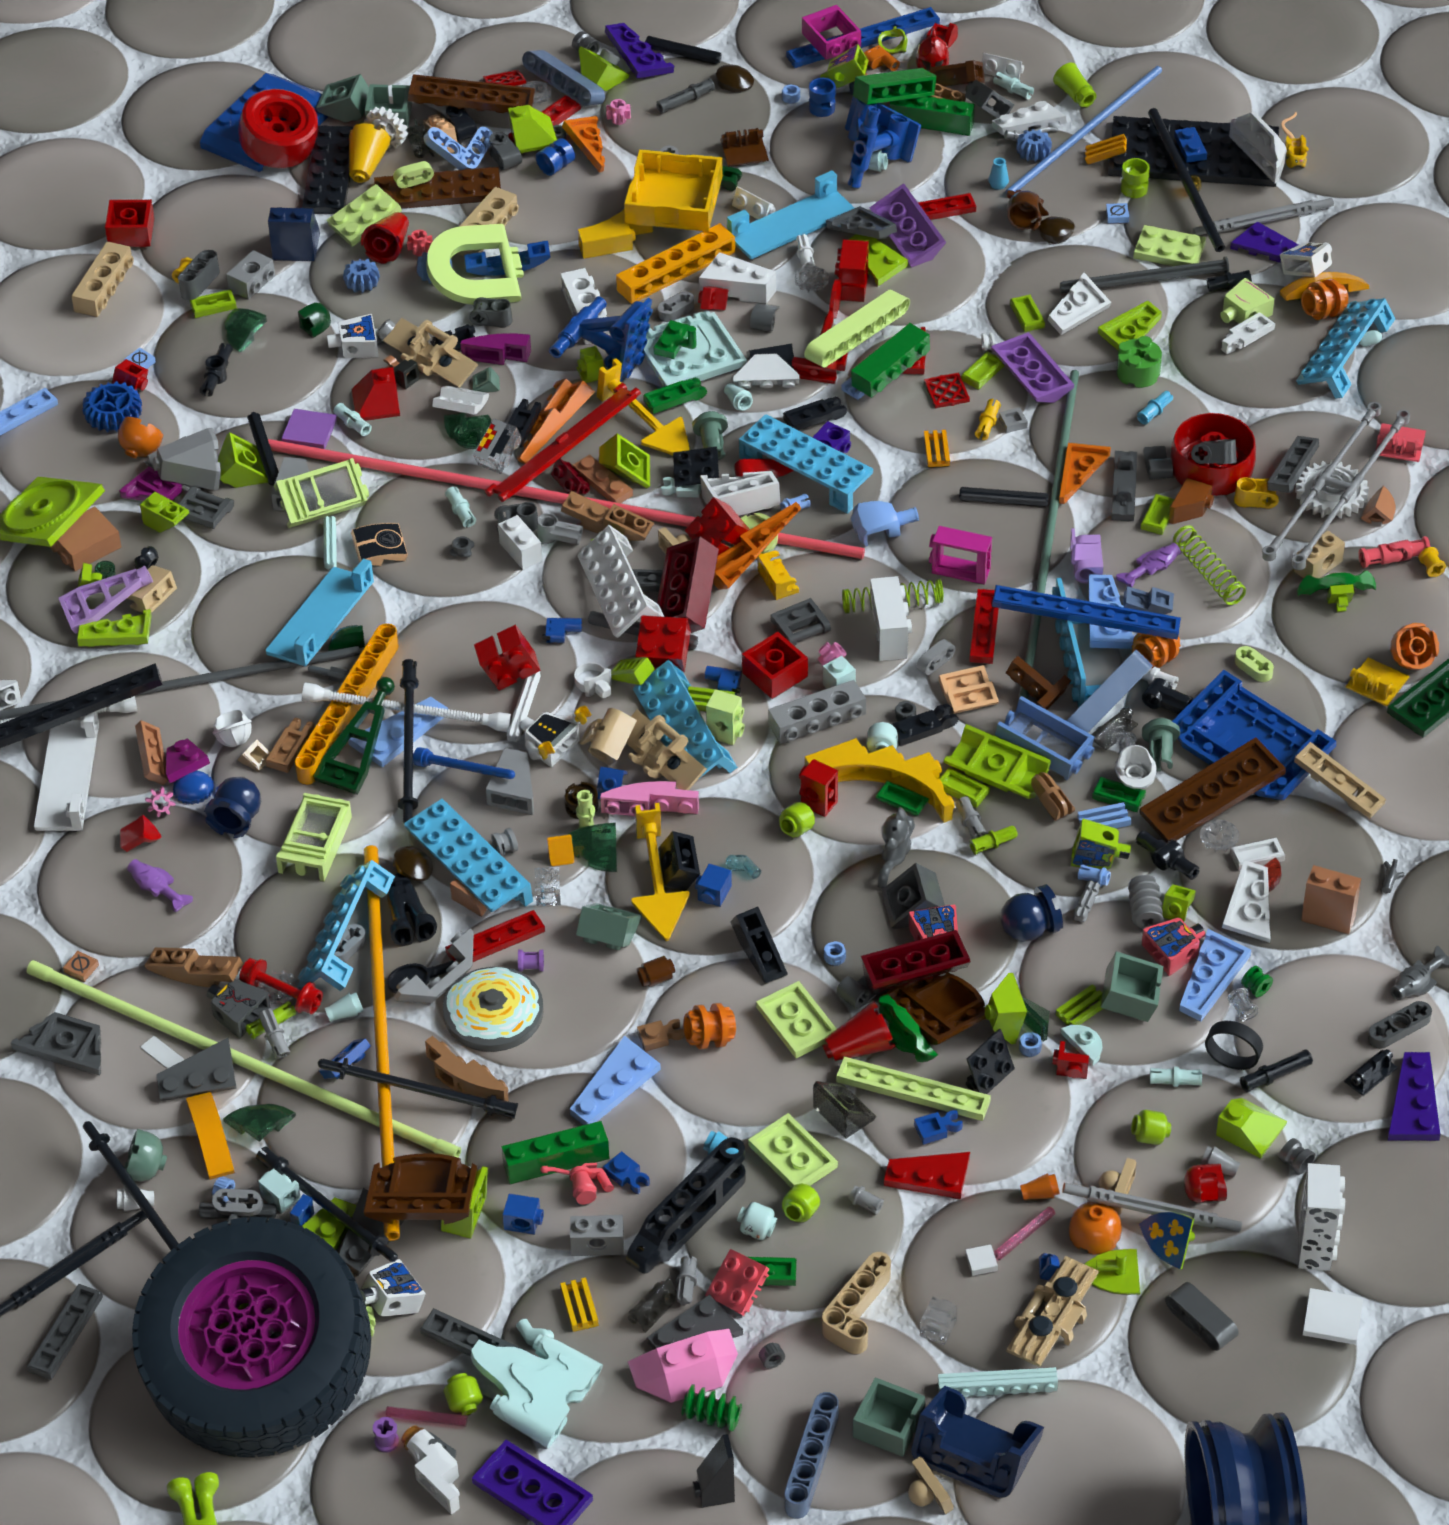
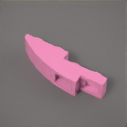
M655 781L635 783L601 793L600 796L601 813L611 815L635 816V805H640L641 811L655 809L654 803L660 804L661 812L698 814L699 791L676 789V782Z

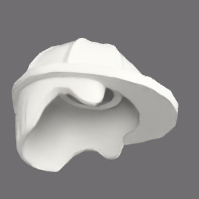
M241 710L227 712L216 718L215 725H213L214 732L212 733L224 746L236 747L244 744L250 737L252 720L248 719Z
M1131 745L1121 751L1115 763V772L1125 786L1132 789H1143L1154 782L1156 763L1146 748L1139 745Z

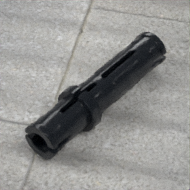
M1304 1049L1269 1066H1260L1257 1071L1240 1077L1241 1087L1245 1092H1250L1259 1086H1268L1273 1083V1080L1313 1064L1312 1055L1307 1049Z

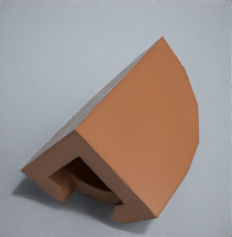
M1384 485L1372 496L1360 519L1371 524L1374 521L1382 522L1383 525L1393 520L1396 510L1395 501Z
M458 879L450 883L451 899L482 917L487 908Z

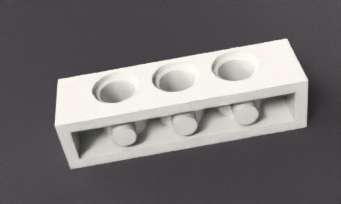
M586 268L561 273V289L574 317L583 307L589 306L597 296H600L598 289H594L593 277L588 275ZM606 308L598 314V318L607 317ZM583 339L585 345L591 344L589 341Z

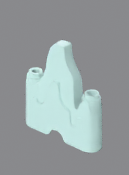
M539 1334L532 1346L536 1350L535 1354L539 1357L520 1348L497 1347L478 1340L471 1351L472 1362L503 1393V1396L497 1394L490 1405L493 1414L544 1447L549 1448L567 1423L566 1416L570 1410L567 1404L571 1402L579 1403L584 1399L597 1380L603 1364L548 1335L543 1336Z

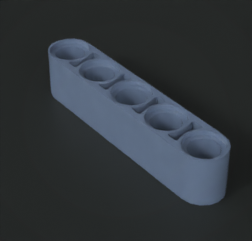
M536 50L524 53L522 62L527 70L579 104L590 106L599 105L604 102L605 92L599 85L548 52Z
M1135 650L1066 721L1088 733L1153 665L1139 651Z
M830 1392L820 1393L814 1400L785 1488V1512L794 1519L803 1518L809 1512L838 1422L839 1400L835 1394Z

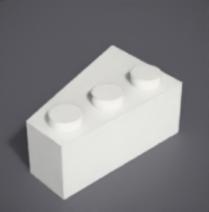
M719 252L699 277V292L700 290L703 291V287L706 286L725 288L729 290L728 297L740 298V301L767 304L776 292V271Z
M772 471L743 473L742 477H729V474H722V478L708 479L707 475H700L702 498L705 503L708 504L715 497L729 504L738 516L779 506L781 503L779 482Z
M898 576L873 578L870 580V597L873 619L876 622L878 632L876 633V640L879 641V661L907 659L908 633H912L911 619L906 618L909 615L908 603L903 602V599H905L904 585H900Z

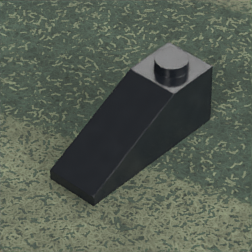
M759 907L736 915L730 923L741 947L763 982L767 984L787 976L788 972Z
M728 1434L722 1435L697 1468V1481L692 1482L695 1498L700 1497L702 1508L735 1502L734 1457Z

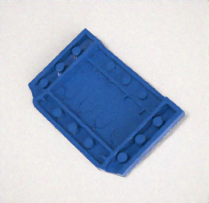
M265 73L205 129L200 140V147L261 172L264 165L251 159L244 152L239 142V119L246 101L255 93L268 89H284L294 92L305 98L313 106L317 114L318 126H320L328 118L327 115L316 110L322 93L277 75Z
M1225 670L1172 721L1180 727L1178 741L1181 746L1209 765L1256 737L1286 768V774L1254 794L1279 800H1285L1309 775L1294 760L1310 742L1327 755L1336 747V740L1319 729L1315 732L1311 731L1242 687V681Z

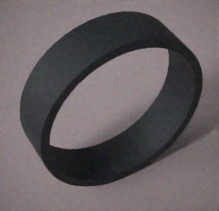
M1219 1021L1210 1028L1205 1040V1048L1208 1054L1219 1064L1231 1069L1247 1070L1253 1068L1258 1063L1263 1051V1042L1253 1029L1242 1023ZM1217 1034L1237 1036L1253 1048L1255 1055L1241 1057L1230 1054L1217 1045L1213 1036Z

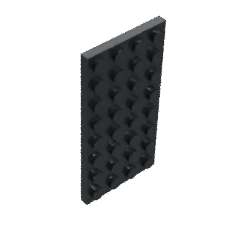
M1113 117L1112 137L1124 134L1127 138L1126 153L1110 158L1108 176L1122 177L1123 163L1131 158H1139L1149 164L1148 179L1181 181L1150 118ZM1162 119L1194 182L1276 187V183L1229 137L1230 123ZM1268 125L1279 137V126ZM1195 127L1207 151V160L1186 163L1174 137L1175 130Z

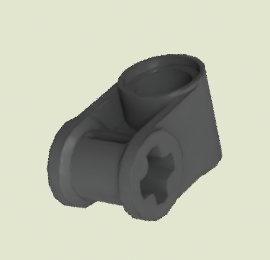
M495 132L490 135L489 141L492 145L490 155L502 171L522 163L520 150L505 133Z
M484 297L475 299L473 303L474 310L470 313L469 317L473 324L501 328L512 324L511 304L507 299Z
M1222 439L1201 442L1193 447L1191 452L1192 458L1199 464L1236 463V440ZM1200 450L1207 451L1208 455L1201 454Z
M532 502L503 505L494 511L498 524L518 515L531 531L537 529L538 512L536 505Z

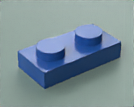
M1195 127L1175 130L1174 137L1186 163L1207 160V151Z
M366 1038L353 1040L332 1061L343 1063L345 1057L348 1058V1065L357 1063L366 1056L364 1052L371 1045ZM325 1069L319 1070L324 1079H339L340 1073Z

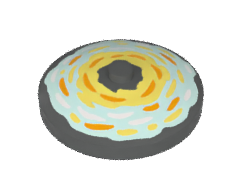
M485 967L463 975L449 988L443 1001L444 1022L452 1037L466 1047L485 1052L504 1051L524 1043L537 1031L544 1013L542 994L535 982L527 975L506 967Z

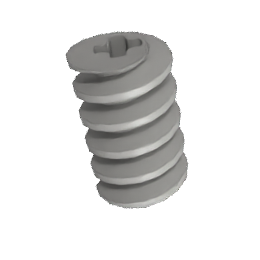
M1139 875L1132 878L1128 883L1134 925L1145 929L1162 923L1164 918L1162 916L1161 894L1159 893L1160 887L1156 883V879L1151 875Z

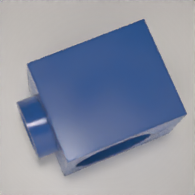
M508 1194L503 1211L504 1230L535 1235L537 1225H542L544 1210L540 1209L539 1198Z

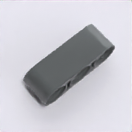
M201 251L180 273L178 281L183 299H196L219 275L220 269L216 251Z
M1185 1282L1166 1296L1165 1302L1169 1310L1211 1349L1218 1351L1238 1336L1239 1331L1235 1323L1193 1284Z

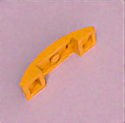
M1322 272L1316 277L1305 276L1291 282L1280 290V295L1286 301L1301 299L1303 291L1306 290L1310 283L1323 282L1328 279H1334L1339 284L1344 285L1348 292L1369 289V284L1351 274Z
M211 1091L187 1097V1105L200 1143L209 1180L235 1173Z

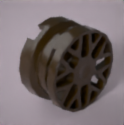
M581 782L578 785L573 783L565 790V809L570 817L579 819L576 816V808L578 806L577 794L581 790H589L590 794L592 793V805L595 807V814L598 811L597 789L588 782Z

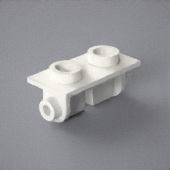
M983 53L984 74L996 76L997 72H1001L1011 78L1020 79V73L1024 71L1022 61Z
M736 187L732 203L733 207L741 211L745 209L750 216L756 219L775 212L776 209L773 204L747 190Z

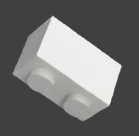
M518 515L498 524L499 543L522 570L542 561L541 541Z

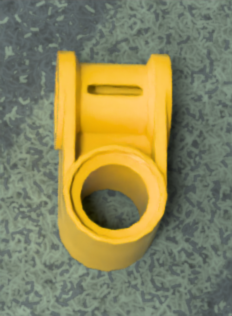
M1244 477L1237 481L1234 502L1240 507L1270 509L1275 507L1279 500L1276 491L1268 490L1267 482L1269 478L1254 479Z

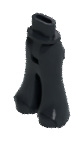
M400 873L394 874L395 877L387 893L391 912L390 935L392 940L400 946L413 943V931L405 912L410 914L417 940L423 942L431 939L437 930L435 918L428 914L422 906L410 879L402 876Z

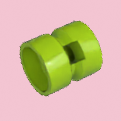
M1131 158L1123 163L1121 192L1123 195L1129 198H1141L1147 194L1150 167L1145 160Z

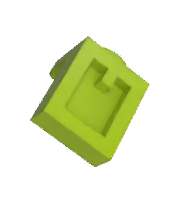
M1172 884L1164 897L1162 907L1163 918L1170 920L1180 918L1184 922L1188 908L1194 900L1196 890Z

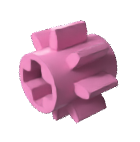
M622 99L611 101L610 105H606L607 120L611 119V122L616 125L624 124L627 119L631 118L630 104H626Z
M826 642L818 651L821 654L818 660L823 666L840 656L845 657L847 653L838 643L834 642L830 645Z
M163 786L157 792L150 789L151 797L145 798L146 802L151 803L147 810L151 812L155 809L157 817H160L161 812H166L169 815V807L176 805L175 802L169 799L173 796V793L168 792L165 794ZM160 796H162L166 803H162L158 807L154 801L159 800Z

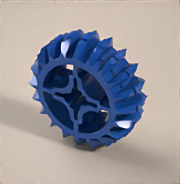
M117 381L114 384L108 382L106 385L99 383L98 388L92 387L91 392H86V397L83 398L82 411L85 420L92 428L97 427L99 431L105 429L107 433L110 430L117 432L125 417L138 418L141 415L142 400L138 391L133 386H127L126 382L119 384Z

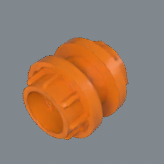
M1334 279L1312 282L1303 291L1301 297L1303 310L1316 320L1325 319L1328 316H1339L1344 308L1347 307L1348 292L1344 285L1339 284Z
M1137 633L1133 639L1132 653L1135 650L1139 651L1153 667L1160 668L1166 662H1170L1177 657L1179 647L1181 646L1179 635L1176 640Z
M713 1003L710 1011H707L704 1005H695L684 1016L683 1028L685 1038L690 1045H696L698 1049H707L710 1041H714L717 1048L725 1047L727 1042L734 1039L736 1034V1021L733 1011L729 1007H724L721 1003Z

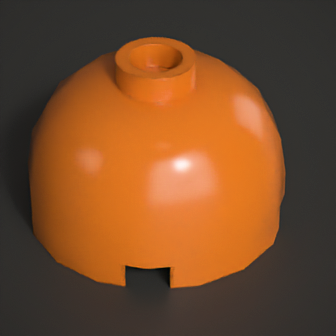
M125 417L118 430V441L121 447L126 450L125 454L129 457L137 458L138 456L147 457V455L157 451L162 443L163 433L150 423H148L147 427L140 424L141 419Z
M1411 623L1401 627L1393 635L1390 651L1393 659L1399 666L1409 670H1420L1430 666L1435 657L1438 656L1439 641L1437 635L1433 630L1430 631L1429 628L1425 627L1427 625Z
M1087 1202L1079 1206L1073 1212L1069 1224L1070 1240L1079 1250L1080 1247L1088 1250V1253L1092 1255L1113 1250L1122 1234L1121 1220L1116 1210L1112 1206L1096 1202Z

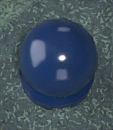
M231 777L225 779L216 788L214 799H211L204 809L207 816L205 821L211 829L220 835H223L224 832L234 834L233 838L243 837L248 832L251 826V819L259 812L261 805V794L255 783L245 777Z
M1045 884L1035 887L1034 895L1020 893L1007 900L1001 909L1000 917L1004 931L1012 938L1021 942L1037 939L1043 935L1046 929L1050 934L1060 931L1063 928V917L1061 909L1056 910L1052 898L1056 896L1052 889Z

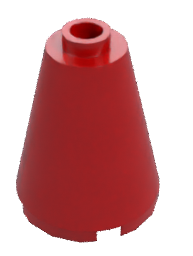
M395 212L368 226L361 235V246H364L365 254L373 261L381 264L396 260L401 253L409 227L408 218L403 213Z
M875 1002L867 1005L824 1038L826 1043L822 1047L828 1059L833 1057L834 1061L843 1060L844 1056L854 1058L888 1051L896 1047L893 1042L889 1043L893 1038L882 1014H879L877 1010L874 1011V1009L878 1008Z

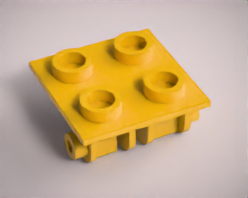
M1368 657L1360 668L1352 669L1350 673L1352 678L1345 688L1384 706H1388L1410 676Z

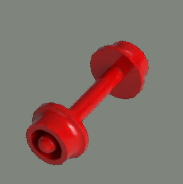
M249 958L242 966L239 974L241 982L258 987L260 983H264L297 999L295 1004L297 1013L306 1012L314 1014L321 1005L323 992L317 989L313 982H308L302 990L266 974L267 962L264 959L255 960Z

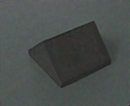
M819 1081L814 1083L813 1107L846 1139L874 1121L877 1117L845 1085Z

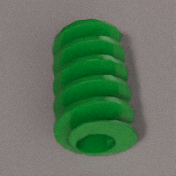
M692 1384L685 1395L681 1414L683 1416L686 1412V1417L690 1420L696 1416L697 1421L700 1423L706 1419L707 1424L711 1426L717 1421V1426L721 1429L727 1424L728 1430L732 1432L738 1424L742 1403L736 1405V1396H733L729 1402H726V1393H722L720 1398L716 1399L715 1390H712L709 1396H706L705 1387H702L699 1393H695V1384Z

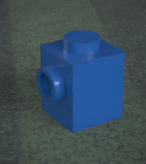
M708 864L703 875H699L695 883V889L698 891V900L721 907L732 887V873L729 869Z

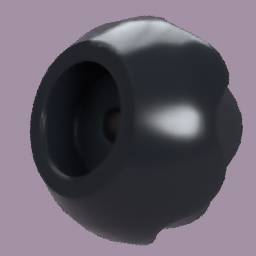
M149 545L143 548L141 555L135 558V568L139 569L145 566L148 570L152 565L155 566L159 558L157 550Z

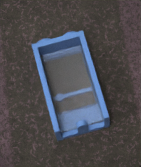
M1022 696L1019 698L1015 713L1010 710L1006 716L1005 723L999 722L995 732V736L1050 759L1049 769L1064 776L1065 780H1068L1073 773L1077 774L1084 759L1088 760L1095 749L1092 746L1095 736Z

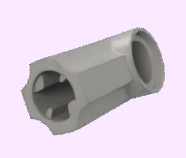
M544 513L538 517L537 538L542 543L549 544L558 540L579 545L583 526L558 521L557 517L551 513Z

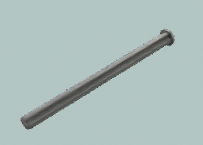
M1226 256L1223 257V260L1090 277V279L1098 288H1106L1223 271L1227 273L1229 272V261ZM1079 279L1060 282L1061 293H1069L1072 286Z

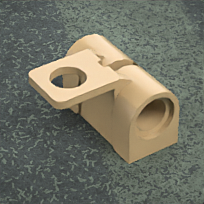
M608 708L603 719L598 718L587 726L579 744L584 745L591 741L588 752L607 765H611L618 761L637 720L618 709Z

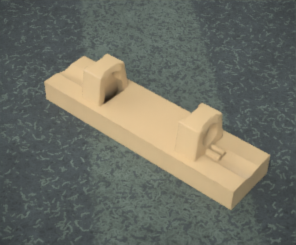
M1311 742L1295 757L1294 762L1311 774V778L1316 782L1320 781L1348 802L1349 807L1355 811H1360L1369 819L1385 804L1386 799Z

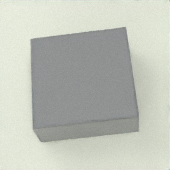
M1020 407L999 412V420L1006 433L1027 428L1028 421Z

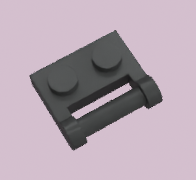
M193 486L180 501L179 505L189 510V514L183 519L215 529L226 513L232 511L234 500L230 498L223 499L205 493L200 488Z
M811 598L771 614V622L780 634L794 646L797 645L798 641L821 632L827 633L831 631L830 622ZM813 622L818 623L794 634L792 632L793 630H796Z

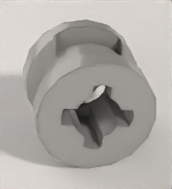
M511 828L505 829L500 834H491L493 847L501 856L505 855L508 851H518V843Z

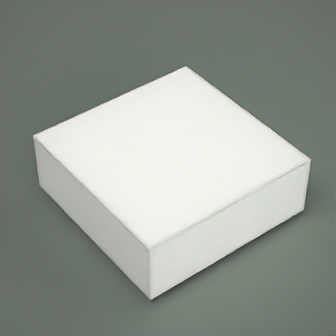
M991 1244L965 1249V1256L972 1276L998 1271V1264Z

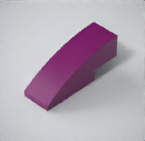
M489 334L465 339L460 343L461 354L471 360L504 365L506 360L527 362L531 353V339L528 334Z

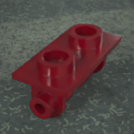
M561 458L555 462L551 475L567 494H570L571 491L577 494H587L590 491L589 483L582 477H578V472L572 467L570 462L563 461Z

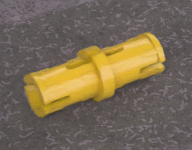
M989 399L984 412L980 414V423L975 431V436L978 439L984 433L982 440H987L991 428L995 426L997 421L996 415L1001 407L998 400L992 406L994 399Z

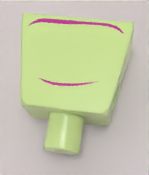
M1244 278L1225 295L1223 311L1220 313L1221 319L1225 323L1235 320L1240 324L1259 312L1266 317H1270L1273 315L1274 298Z

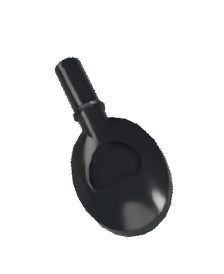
M454 960L429 968L417 963L400 966L389 975L388 988L396 994L398 991L396 986L406 977L411 980L415 975L427 985L430 978L447 973L446 969L454 963Z

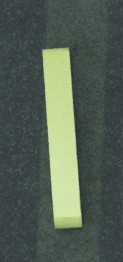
M891 289L811 341L805 349L804 357L824 368L904 315L909 308L910 299Z

